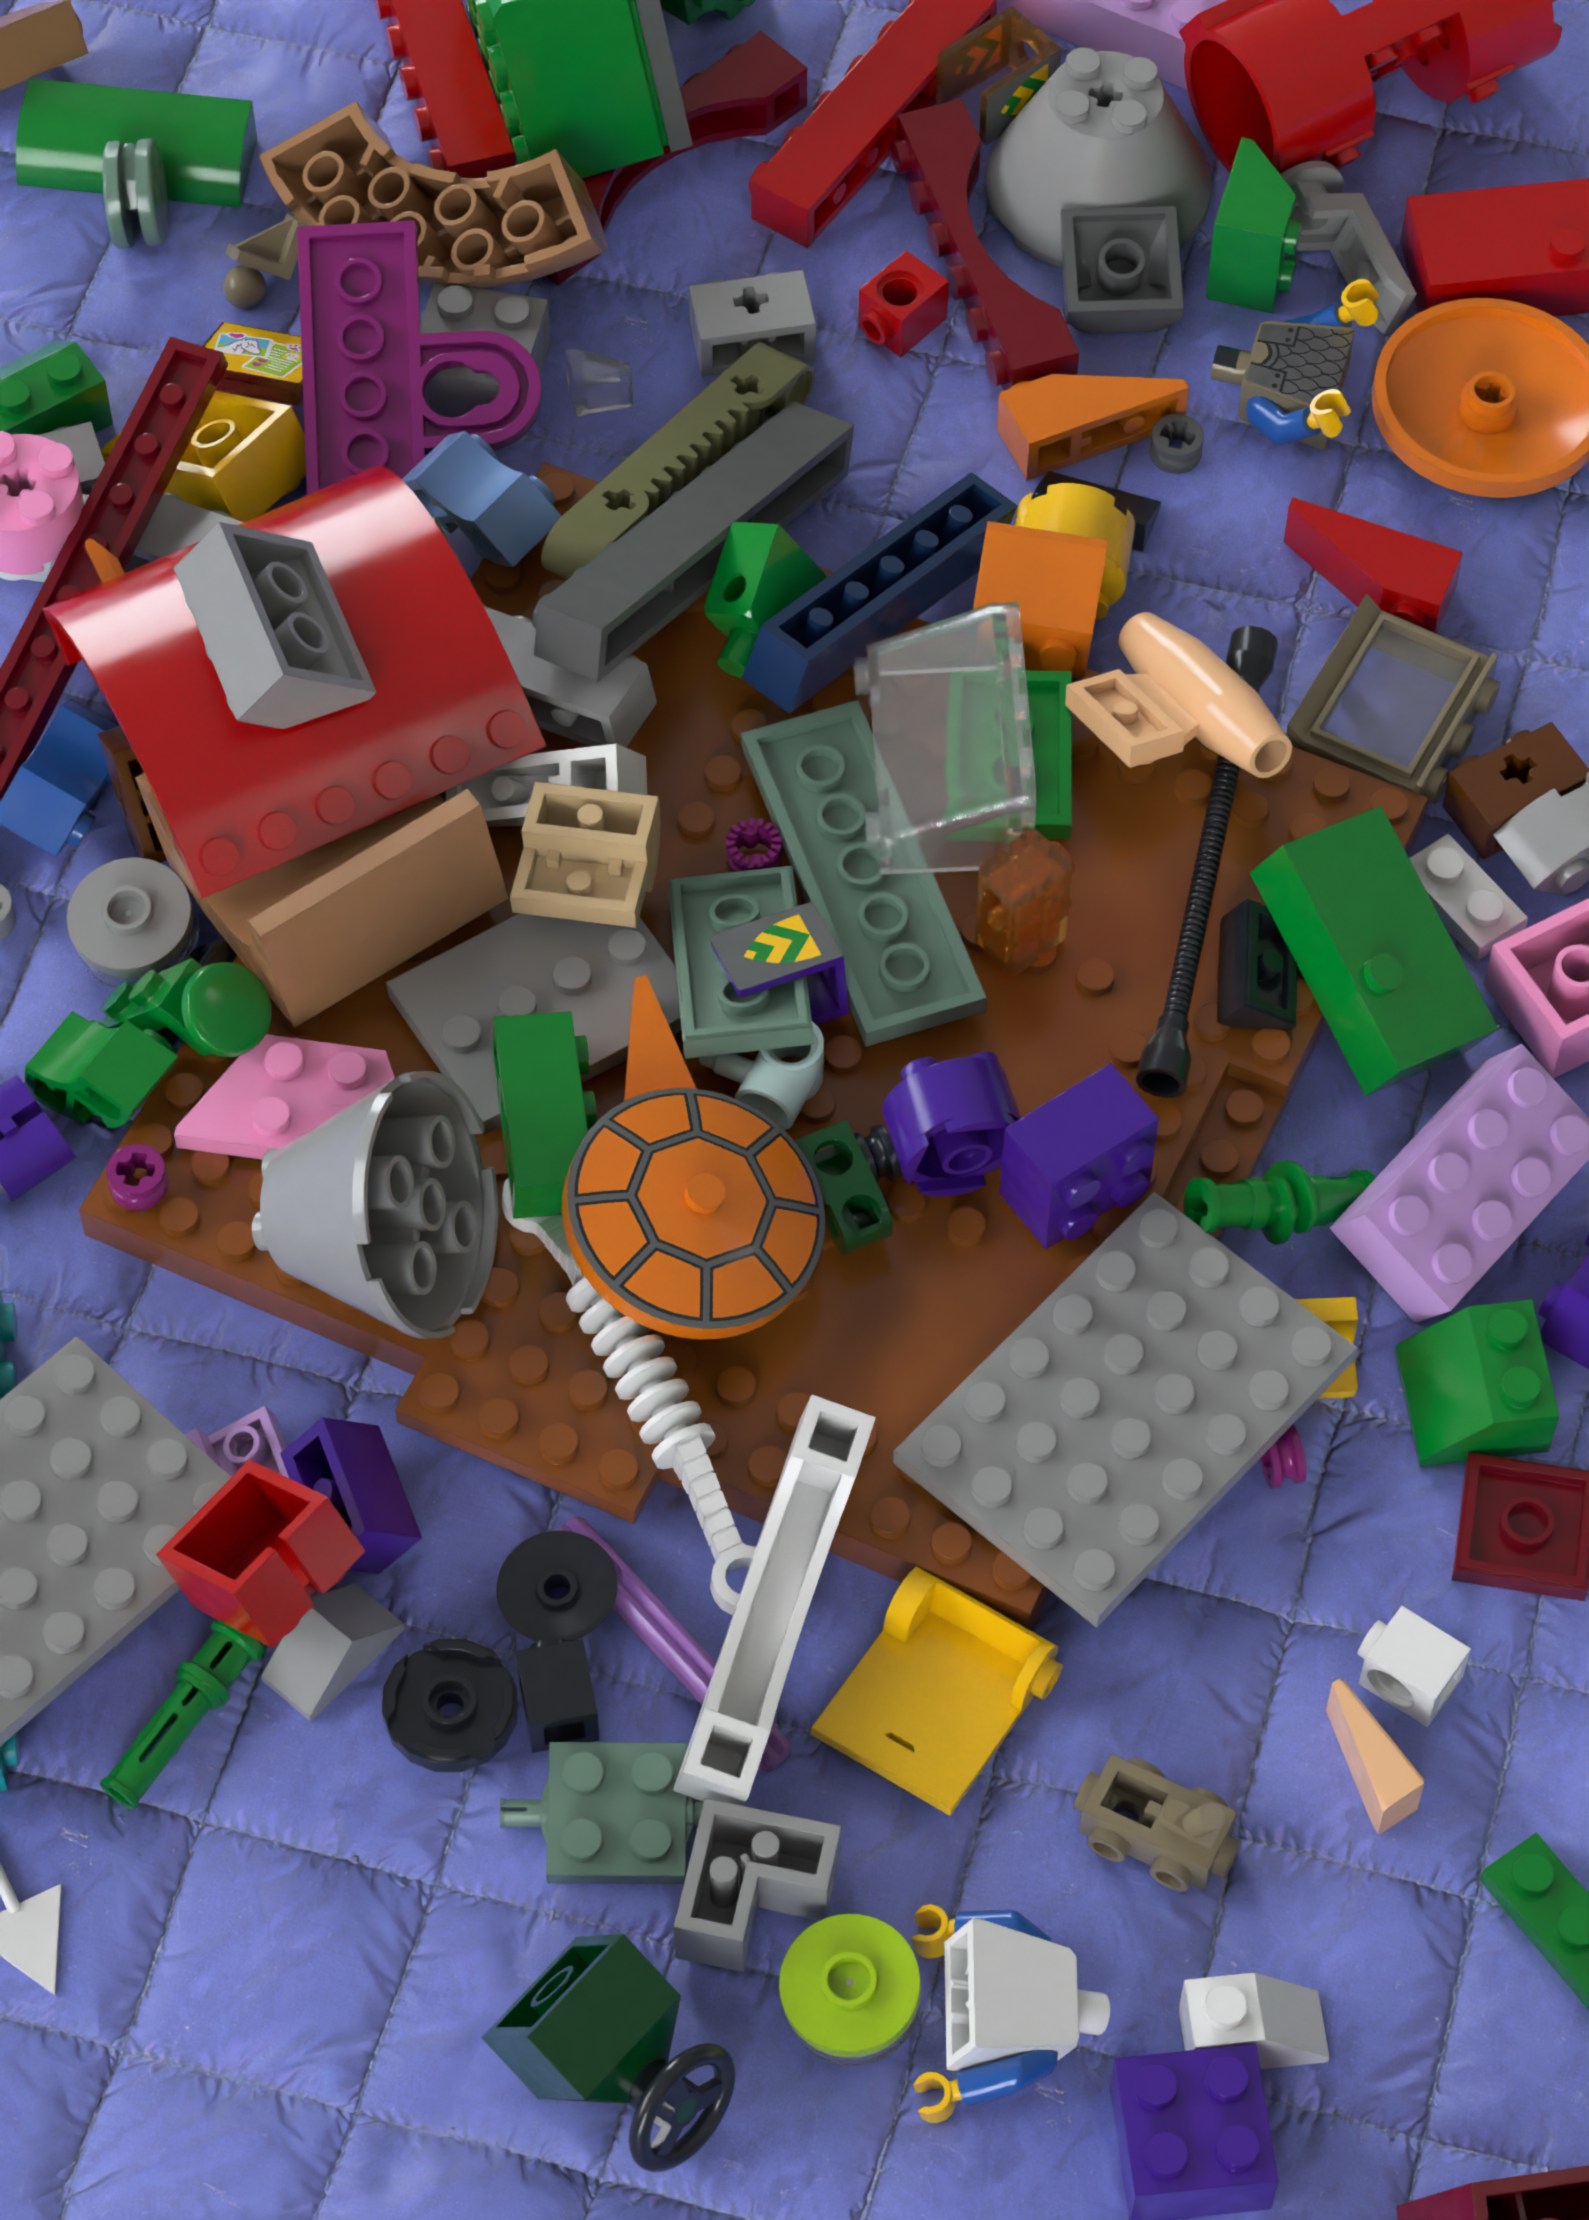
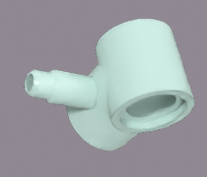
M812 1022L813 1045L759 1050L754 1061L732 1053L699 1057V1062L701 1065L713 1069L714 1073L741 1083L735 1094V1099L756 1108L777 1123L783 1130H786L793 1125L805 1101L813 1097L821 1088L824 1070V1038L821 1030ZM788 1056H795L803 1060L799 1062L789 1063L784 1062L780 1059Z

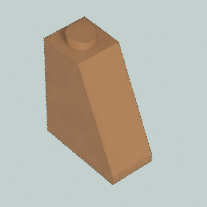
M71 0L39 3L0 17V91L89 53L83 38L82 23L74 12Z

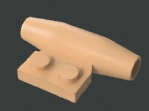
M1150 612L1139 613L1130 618L1119 634V647L1137 674H1124L1120 669L1066 685L1065 706L1129 768L1150 764L1157 759L1183 752L1184 746L1194 737L1206 748L1258 778H1268L1277 774L1287 764L1292 753L1290 739L1260 695L1201 640Z

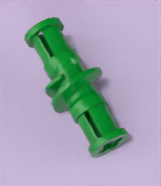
M1283 1160L1274 1163L1266 1171L1262 1180L1259 1178L1239 1179L1234 1183H1214L1208 1177L1193 1178L1188 1183L1184 1193V1215L1210 1235L1217 1228L1240 1227L1246 1230L1261 1229L1267 1241L1274 1245H1281L1290 1239L1293 1231L1301 1234L1311 1231L1313 1226H1325L1329 1222H1335L1374 1181L1375 1176L1367 1169L1352 1170L1347 1177L1326 1178L1324 1175H1308L1307 1171L1297 1162Z

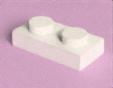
M1446 834L1409 858L1445 928L1477 962L1491 953L1493 944L1526 929L1528 917L1449 834Z

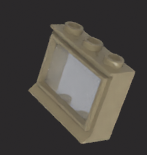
M1366 593L1289 721L1286 735L1293 747L1428 798V802L1436 804L1448 781L1450 770L1445 768L1452 756L1460 760L1463 758L1475 732V726L1471 724L1477 713L1486 716L1497 698L1501 682L1493 679L1498 654L1492 652L1489 657L1382 611Z

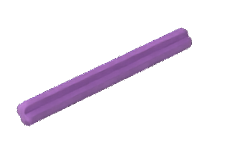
M576 1516L570 1519L557 1531H571L584 1535L598 1543L606 1551L613 1562L617 1574V1595L612 1608L702 1705L717 1662L584 1518ZM772 1724L771 1732L759 1764V1768L765 1772L775 1770L791 1754L790 1741L774 1724Z

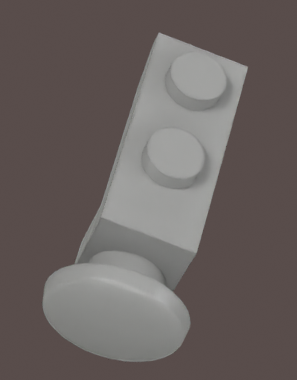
M1304 162L1281 173L1280 175L1296 194L1293 219L1303 221L1296 251L1330 250L1348 285L1358 279L1369 280L1380 295L1379 299L1374 302L1379 313L1376 322L1372 325L1383 334H1393L1417 293L1364 194L1342 193L1344 187L1343 177L1328 162Z

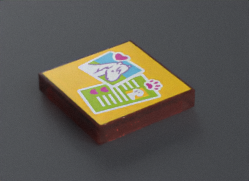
M222 322L203 344V347L223 352L228 363V367L216 390L295 406L300 405L303 401L301 336Z

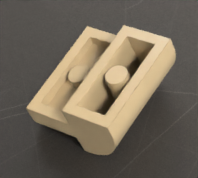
M535 782L521 830L524 848L510 895L512 913L637 928L645 893L652 892L656 875L661 826L659 796Z

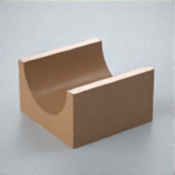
M143 773L135 778L170 869L180 877L190 896L244 965L262 981L270 998L294 1028L509 898L481 804L466 789L446 802L437 794L201 899L195 891L173 841L172 832L145 774Z

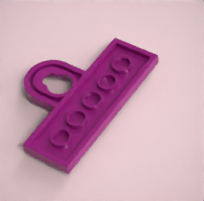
M415 220L297 227L307 495L374 466H384L403 479L449 434L466 431L470 436L476 434L496 451L517 442L531 429L541 408L542 384L535 361L520 343L509 336L493 331L421 334L418 240ZM467 367L474 373L489 374L498 381L499 393L497 397L489 404L476 405L463 416L454 418L440 416L433 412L424 400L427 384L433 376L442 370Z

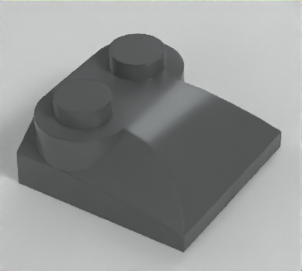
M1176 206L1061 209L1060 224L1064 282L1063 313L1067 324L1085 333L1155 332L1182 320L1184 302Z

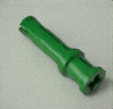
M214 1619L209 1625L212 1634L190 1662L182 1661L176 1668L174 1681L177 1685L149 1722L141 1729L136 1739L107 1777L105 1776L101 1780L100 1786L123 1806L134 1810L138 1806L139 1800L169 1761L176 1755L181 1745L209 1709L216 1711L219 1707L225 1706L231 1698L228 1689L250 1661L258 1662L265 1651L259 1641ZM171 1724H173V1725L171 1726V1728L168 1730V1732H167V1733L164 1735V1737L161 1739V1741L158 1743V1745L155 1747V1749L151 1752V1754H150V1755L148 1756V1758L145 1760V1762H143V1760L147 1757V1755L150 1753V1751L153 1749V1747L156 1745V1743L160 1740V1738L163 1736V1734L166 1732V1730L169 1728V1726H170Z

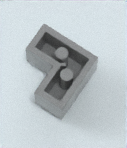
M705 1798L674 1923L675 1958L743 1972L758 1908L816 1920L827 1918L841 1858L842 1826Z

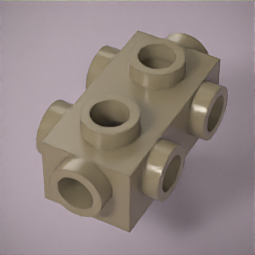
M1111 1753L1100 1775L1092 1771L1087 1774L1073 1806V1809L1082 1812L1079 1833L1089 1837L1087 1845L1094 1853L1113 1862H1123L1126 1855H1129L1152 1866L1150 1869L1152 1878L1164 1887L1178 1892L1186 1891L1190 1884L1205 1891L1213 1874L1225 1879L1232 1868L1242 1843L1241 1840L1232 1837L1237 1811L1228 1808L1227 1803L1220 1796L1204 1788L1194 1787L1189 1790L1166 1779L1164 1774L1151 1763L1137 1758H1131L1127 1761ZM1128 1811L1136 1817L1137 1822L1116 1812Z

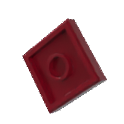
M1468 1452L1465 1462L1451 1580L1585 1601L1589 1587V1471Z

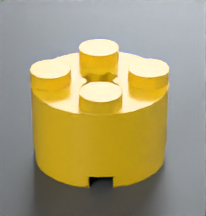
M1058 483L1048 485L1046 495L1032 500V492L1027 494L1018 504L1014 525L1108 540L1095 620L1106 617L1109 607L1122 597L1126 588L1135 532L1133 515L1128 508L1125 516L1114 507L1115 497L1111 494L1084 484Z

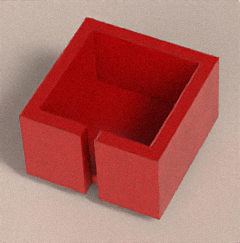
M248 1460L167 1542L156 1556L172 1578L176 1580V1583L194 1608L273 1648L285 1635L295 1629L300 1619L312 1608L314 1603L310 1596L315 1591L325 1594L331 1587L341 1581L346 1571L358 1560L365 1550L327 1496L254 1461Z

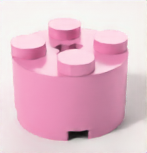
M0 431V571L15 575L35 574L44 571L43 564L57 559L68 535L79 519L84 506V499L78 469L71 450L62 443H56L38 435H10L7 432Z

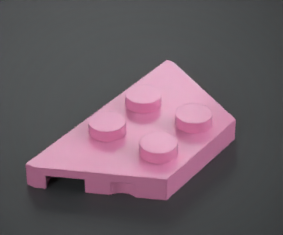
M266 1034L264 1039L254 1049L235 1060L176 1126L174 1133L176 1147L262 1160L267 1150L282 1148L394 1079L386 1050Z

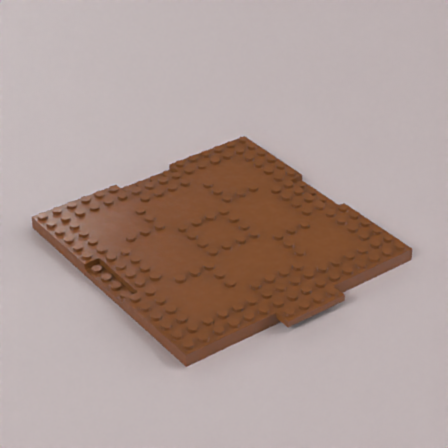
M546 462L542 463L535 475L554 494L556 502L553 506L562 516L599 483ZM548 534L514 567L502 566L483 558L470 581L485 607L510 616L520 615L532 620L539 600L545 594L553 592L566 581V579L544 569L541 564L543 545ZM818 566L827 576L834 573L833 571ZM708 590L632 653L642 662L647 663L657 704L626 748L646 756L647 794L659 796L661 816L659 854L652 892L645 893L639 917L675 965L667 880L730 873L731 871L726 863V835L730 832V827L733 825L737 826L740 820L748 822V818H754V821H759V818H762L764 823L768 824L769 821L772 823L741 748V733L858 700L987 997L985 1012L867 1047L863 1042L850 1008L849 1014L818 1024L817 1026L824 1038L823 1082L819 1091L805 1101L793 1125L784 1131L795 1141L847 1119L853 1133L858 1132L864 1137L868 1136L870 1128L877 1124L884 1126L888 1132L882 1115L883 1103L894 1087L903 1081L901 1070L907 1064L925 1057L934 1058L939 1063L956 1058L970 1057L980 1052H992L998 1057L1000 1065L1007 1075L1022 1117L1111 1063L1159 1120L1151 1182L1145 1194L1127 1207L1121 1208L1117 1205L1097 1217L1094 1225L1077 1239L1067 1240L1064 1238L1050 1248L1045 1249L999 1194L1002 1166L983 1175L986 1186L972 1192L943 1197L927 1196L919 1193L916 1183L911 1181L910 1185H908L901 1170L900 1178L890 1181L887 1177H881L878 1183L892 1218V1236L843 1255L833 1243L825 1224L823 1247L812 1275L797 1298L773 1320L750 1332L721 1339L699 1340L681 1338L652 1329L646 1335L655 1334L661 1336L665 1348L658 1357L668 1356L674 1359L677 1370L669 1380L680 1378L688 1384L689 1392L681 1402L695 1401L699 1404L702 1413L694 1424H710L716 1437L713 1443L706 1449V1454L709 1456L714 1469L713 1473L716 1474L720 1484V1491L724 1494L728 1505L727 1509L760 1523H765L799 1420L811 1395L874 1416L876 1419L828 1552L901 1583L909 1572L917 1566L1031 1630L1050 1590L893 1464V1451L1153 1192L1184 1214V1193L1188 1183L1193 1178L1208 1177L1214 1183H1234L1239 1179H1249L1252 1177L1327 1022L1297 966L1296 1027L1292 1030L1230 1027L1218 1023L1217 1003L1221 919L1247 898L1266 906L1250 872L1282 845L1376 807L1382 806L1404 850L1409 855L1422 829L1428 798L1293 746L1287 764L1281 771L1271 777L1258 778L1240 767L1188 1012L1189 1030L1187 1040L1192 1061L1186 1090L1183 1094L1173 1098L1153 1096L1138 1087L1136 1075L1142 1049L1156 1032L1158 1018L1163 1015L1218 754L1206 748L1194 737L1184 746L1183 752L1157 759L1150 764L1129 768L1072 712V825L1070 839L945 836L948 668L1026 669L965 660L968 637L916 618L789 714L745 680L726 673L718 666L717 659L727 637L705 616L704 605L709 593ZM1088 669L1082 680L1101 675V673ZM1072 677V683L1080 681ZM539 728L546 746L530 754L591 746ZM446 791L439 795L446 802ZM523 826L488 827L509 898L295 1028L270 998L272 1017L267 1034L386 1050L395 1078L413 1071H434L442 1074L388 997L386 982L519 914L512 913L510 895L524 848L521 833ZM758 843L753 849L742 846L738 849V853L742 852L744 858L746 855L751 858L754 854H765L766 856L769 849L765 845ZM781 844L780 867L790 866ZM794 875L797 906L806 904ZM236 956L232 963L246 967L241 959ZM682 1031L674 1034L673 1036L696 1088L735 1098L741 1083L714 1073L713 1069L701 1065L699 1057L685 1059ZM183 1041L176 1052V1055H178L176 1064L150 1094L116 1149L117 1151L129 1144H144L160 1153L165 1163V1172L168 1178V1189L164 1198L155 1206L145 1210H131L122 1207L114 1200L110 1192L106 1165L79 1209L86 1236L415 1375L395 1410L397 1423L633 1524L637 1521L658 1480L685 1490L681 1483L682 1480H679L673 1468L660 1469L655 1465L651 1455L660 1443H643L639 1432L647 1421H631L627 1413L629 1405L635 1399H619L615 1387L622 1377H607L603 1369L605 1360L610 1355H595L591 1343L597 1334L583 1333L579 1325L581 1316L585 1312H573L567 1304L565 1298L568 1291L573 1287L567 1273L552 1256V1253L544 1246L545 1243L535 1234L523 1232L513 1227L505 1218L502 1209V1193L508 1174L502 1127L486 1135L483 1133L475 1134L483 1167H494L498 1194L496 1249L485 1292L474 1313L461 1314L452 1325L456 1332L442 1338L419 1339L411 1337L285 1273L275 1263L269 1250L261 1251L256 1247L251 1230L253 1218L260 1211V1196L263 1183L261 1159L176 1147L174 1137L176 1126L239 1057H221L214 1054L202 1057ZM759 1051L735 1054L754 1061ZM788 1056L780 1060L784 1062L794 1063L799 1062L803 1059L795 1056ZM627 1060L582 1083V1092H594L597 1121L612 1108L624 1102ZM834 1145L825 1146V1147L821 1148L819 1151H822V1150H824V1149H826V1148H829V1147H831V1146H834ZM143 1168L136 1169L134 1176L127 1178L128 1185H139L140 1179L148 1176L147 1170ZM1217 1228L1211 1236L1220 1242L1226 1228Z

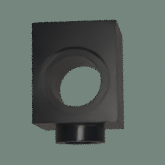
M547 1638L533 1643L529 1649L516 1651L518 1678L532 1753L549 1750L550 1742L599 1741L598 1714L583 1639L567 1642V1640L562 1638Z

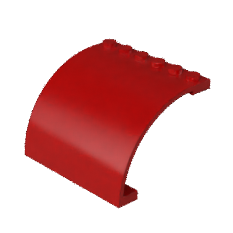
M374 466L237 525L313 543L377 693L368 701L286 729L237 721L227 704V696L215 667L206 653L205 643L193 614L185 603L183 590L173 569L197 543L42 609L67 666L83 660L108 702L148 780L172 832L173 841L195 891L201 899L546 746L510 659L460 561L438 525L414 492L399 476L384 466Z

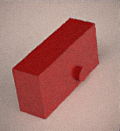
M1589 178L1407 197L1400 243L1409 279L1417 293L1414 299L1418 313L1444 302L1467 298H1495L1519 302L1535 307L1554 317L1589 313Z

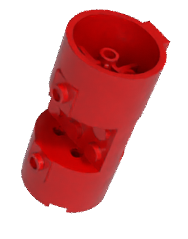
M1227 0L1197 14L1179 31L1186 45L1184 73L1188 95L1203 135L1214 154L1229 173L1231 172L1242 137L1254 140L1279 174L1295 165L1309 161L1328 162L1338 170L1360 158L1362 155L1358 147L1375 135L1373 128L1376 105L1372 80L1376 83L1403 69L1419 89L1436 100L1445 101L1447 106L1465 97L1468 98L1471 105L1481 102L1502 89L1498 82L1502 77L1548 56L1555 50L1562 34V27L1554 23L1552 3L1557 0H1373V2L1343 16L1329 0Z

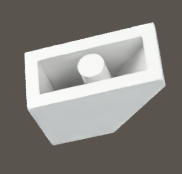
M1258 1973L1184 1980L1178 2011L1185 2051L1256 2043L1260 2069L1326 2063L1329 2061V2051L1317 1990Z

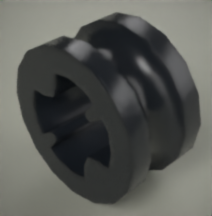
M881 1124L872 1126L870 1134L865 1137L858 1132L854 1133L877 1184L881 1177H887L890 1181L901 1177L900 1164L892 1140L884 1126Z

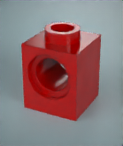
M905 250L859 289L858 327L862 329L866 337L873 343L884 345L901 358L947 319L949 280Z

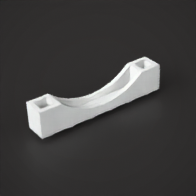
M811 1395L799 1420L673 1791L703 1802L706 1798L741 1806L744 1805L749 1797L815 1588L854 1484L876 1417Z

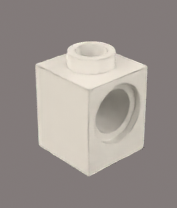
M1401 1605L1388 1625L1378 1620L1360 1645L1357 1655L1364 1658L1359 1685L1428 1728L1463 1678L1471 1648Z

